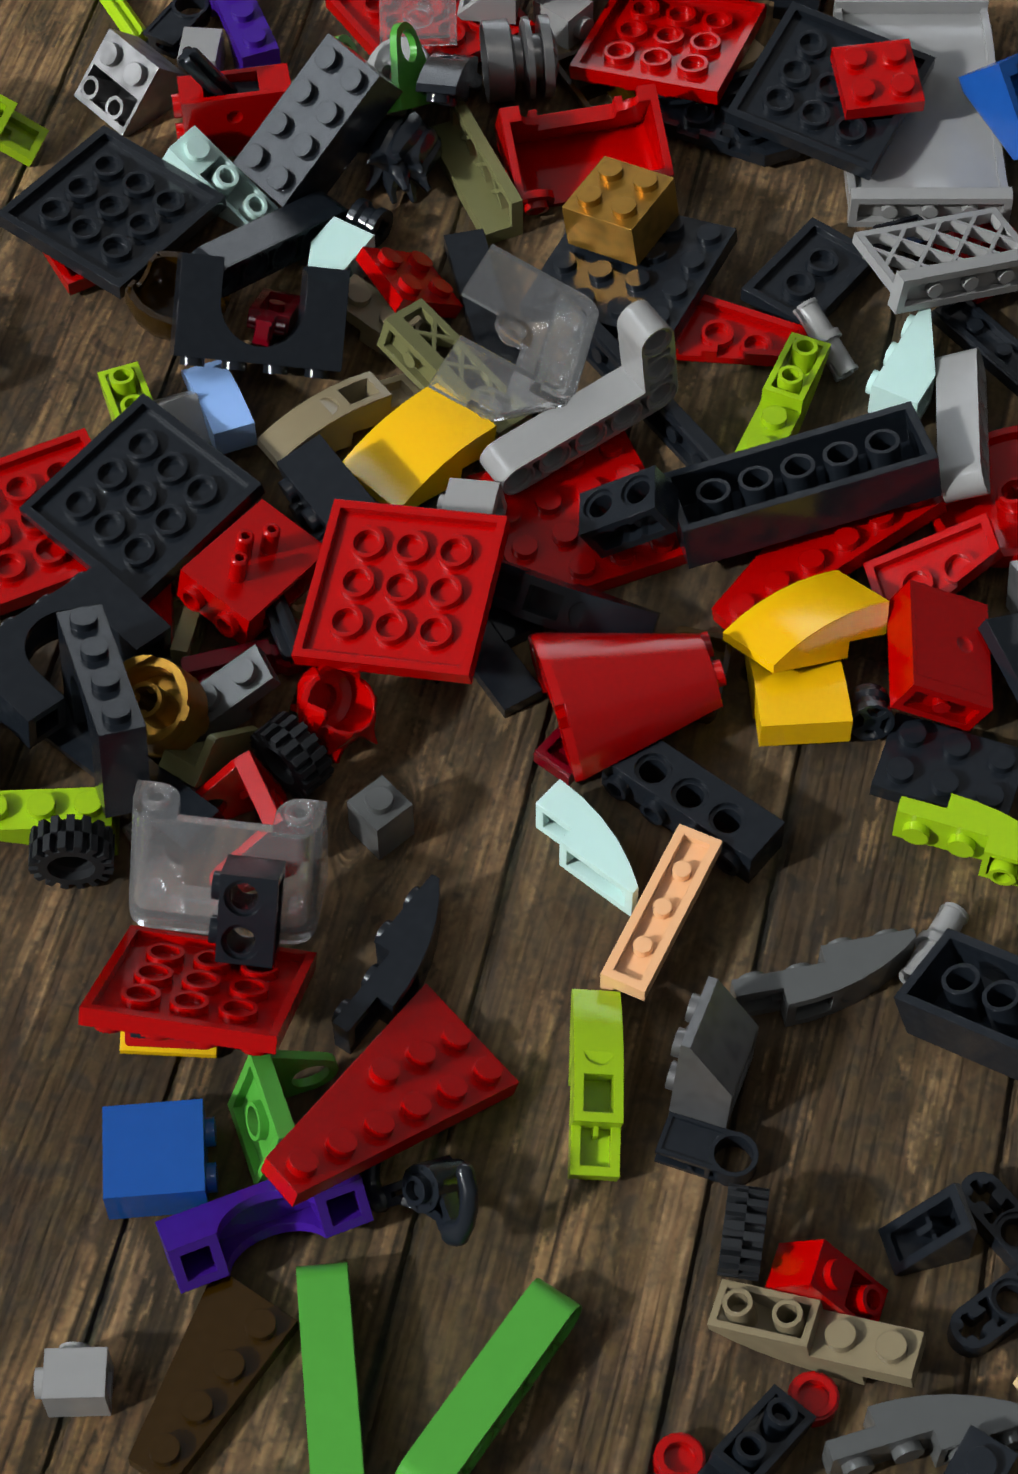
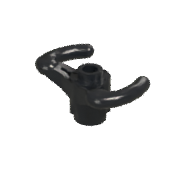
M450 1155L419 1162L405 1170L402 1180L386 1186H382L380 1181L382 1162L362 1172L361 1178L372 1211L382 1213L397 1205L409 1207L417 1213H424L435 1220L441 1238L447 1245L463 1246L469 1241L476 1224L479 1208L477 1180L474 1168L469 1163L459 1158L452 1159ZM402 1190L403 1194L396 1196L395 1192Z

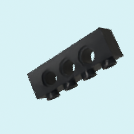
M661 739L602 770L601 784L607 792L615 799L625 800L639 809L643 816L652 824L662 825L673 833L678 825L682 824L722 840V851L715 862L716 865L726 874L736 875L748 884L782 847L785 826L783 820ZM646 780H657L659 782L649 783L646 782ZM684 804H692V805H695V806H697V807L687 808V807H684V806H682V805H684ZM720 829H730V830H732V831H734V832H732V833H724V832H721V831H719V830H720Z

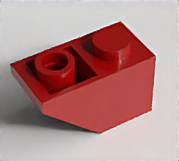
M826 1239L779 1243L765 1288L821 1300L824 1310L878 1322L888 1293V1289Z

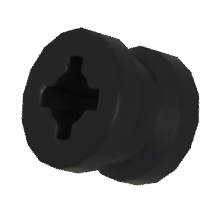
M359 198L349 209L345 222L374 234L375 248H377L386 240L393 224V213L386 208H375L373 203L366 198Z
M865 683L854 687L848 692L853 717L852 734L864 741H876L884 738L892 731L895 717L890 707V698L886 689L874 683Z

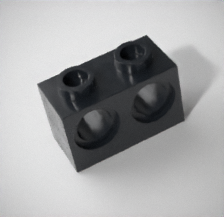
M656 465L580 493L579 536L601 558L678 531V488Z
M229 854L222 871H214L211 899L219 900L218 915L212 914L208 942L216 944L215 962L273 968L280 949L286 861ZM237 884H249L256 889L257 893H244L238 888ZM234 928H246L253 933L254 937H243Z

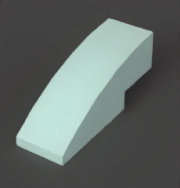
M559 779L536 802V828L559 844V865L624 913L631 916L638 903L639 887L630 862L617 838L602 817L581 795Z

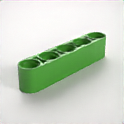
M348 1262L297 1266L296 1279L310 1474H365Z
M536 1278L525 1290L410 1448L395 1474H470L574 1328L581 1314L582 1305L542 1279Z

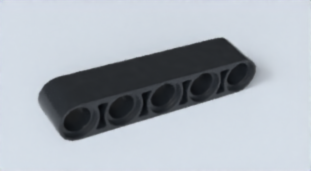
M320 190L315 191L199 246L192 253L225 257L221 298H224L309 256L311 241L333 216L345 221L349 209Z

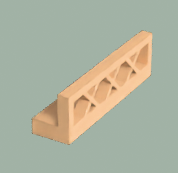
M682 824L678 825L600 973V990L620 991L645 1001L722 851V840Z

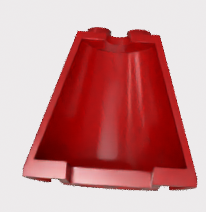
M707 631L701 633L538 632L528 637L532 664L543 693H548L555 712L564 752L575 782L593 776L723 706L719 688L727 685L726 677L720 660L711 661L710 659L714 657V651Z

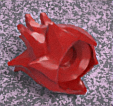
M320 665L319 667H311L301 676L297 685V702L290 705V710L298 713L299 724L303 721L308 726L310 734L315 733L319 738L317 740L319 745L326 746L328 751L326 754L331 755L333 753L334 763H339L344 750L359 737L373 744H378L374 730L378 701L370 684L361 678V669H334L327 665Z

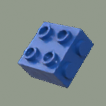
M203 1099L102 1107L103 1201L109 1220L174 1215L209 1202V1193L218 1192L217 1163L209 1162L208 1147L217 1146L215 1116L206 1117Z

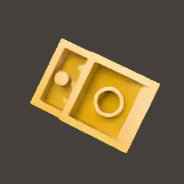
M436 381L387 415L353 448L342 462L364 489L378 502L417 507L445 491L450 477L461 478L462 469L480 459L483 450L495 440L497 425L440 381Z
M833 570L797 581L763 599L723 631V641L772 673L848 658L850 641L886 634L890 601L839 570Z
M744 654L752 717L756 721L759 747L850 741L853 717L841 660L772 673Z

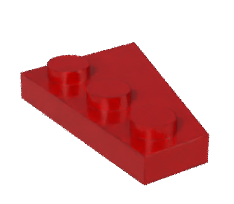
M704 295L675 342L676 360L774 367L791 332L808 336V334L800 324Z
M984 513L864 562L863 566L872 591L890 600L909 580L925 583L956 594L1004 556L991 520L987 513Z

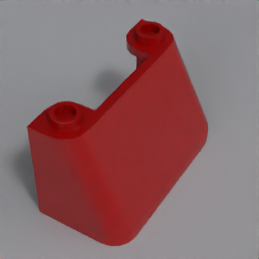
M655 83L636 86V96L624 101L622 100V95L614 96L610 104L537 115V110L534 109L528 110L527 117L521 116L519 105L499 108L494 127L498 149L504 169L523 199V210L526 215L542 214L547 212L549 207L564 205L604 156L674 177Z

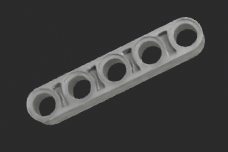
M977 347L936 357L937 455L939 457L942 496L946 504L990 494L987 383L981 352Z

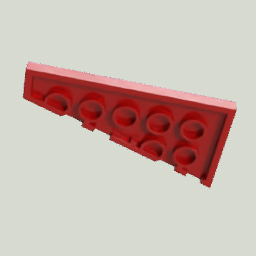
M943 496L934 497L764 547L711 608L713 620L726 630L754 605L797 581L833 570H839L845 575L852 573L861 567L864 562L872 560L947 512Z
M426 983L267 1155L261 1172L288 1203L294 1207L514 1095L519 1081Z

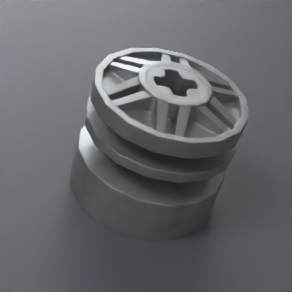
M536 15L535 33H532L528 16L520 17L518 35H512L507 18L481 20L479 27L480 52L487 102L513 101L515 99L517 82H523L528 99L536 98L537 80L540 81L543 97H554L559 62L556 38L553 35L548 15Z

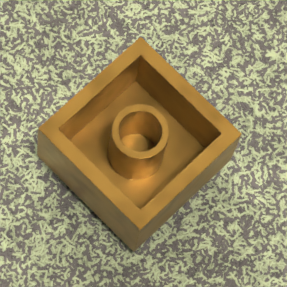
M604 156L562 206L568 244L638 266L679 215L674 178Z

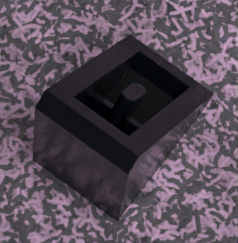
M953 1183L883 1226L878 1231L894 1275L901 1277L969 1259L978 1229L961 1185Z

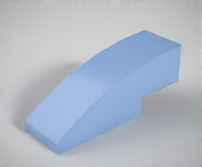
M222 360L205 363L204 367L194 366L181 370L187 390L197 393L208 435L214 448L222 454L257 445L255 422L232 374L228 369H221Z

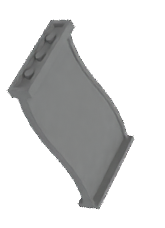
M834 0V18L890 40L910 39L913 49L936 57L934 68L922 87L925 97L924 111L911 112L906 115L870 181L844 171L848 204V227H873L876 224L916 214L926 220L996 207L1009 223L1014 198L1012 187L1008 186L1002 144L967 99L958 79L960 76L996 62L988 14L989 0Z

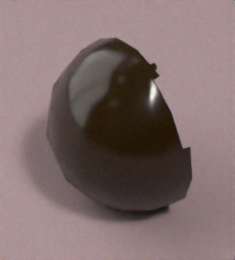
M158 251L148 261L140 281L137 283L133 279L125 288V302L138 325L154 337L171 341L178 253L181 252ZM229 295L221 298L223 316L231 299Z

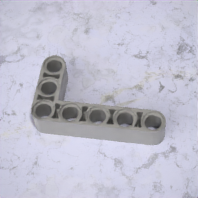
M637 300L631 303L621 312L618 318L617 330L621 366L494 440L483 450L480 456V463L494 481L501 483L505 494L515 495L660 410L675 397L678 391V375L674 331L648 301Z

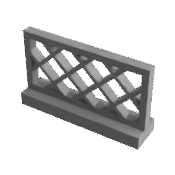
M996 207L854 232L852 243L889 290L890 296L887 305L895 315L1018 291V234ZM990 223L997 233L975 225ZM942 231H953L962 234L963 237L960 239L942 233ZM916 237L928 241V243L923 245L905 238ZM971 237L991 245L987 248L969 242L968 239ZM879 243L891 247L892 250L888 252L873 247L872 244ZM934 244L955 250V253L953 255L932 247ZM998 246L1007 249V251L999 252L995 249ZM900 250L920 258L918 261L897 255V252ZM964 253L973 257L962 258L960 255ZM927 259L938 264L927 265L924 263ZM890 266L901 270L896 271V274H894L893 271L890 269Z

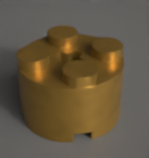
M138 655L123 662L146 725L148 756L158 759L162 758L165 749L187 750L200 736L206 733L210 722L208 717V701L202 685L195 677L175 663L153 655Z

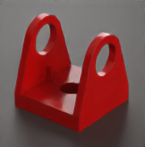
M249 750L232 759L195 791L207 801L213 799L223 800V803L217 808L225 818L223 821L256 809L263 826L230 854L286 861L285 874L299 870L317 860L284 788ZM225 857L220 863H218L211 871V884L214 871H222V868L226 862L227 857ZM245 883L237 884L241 891L252 887Z

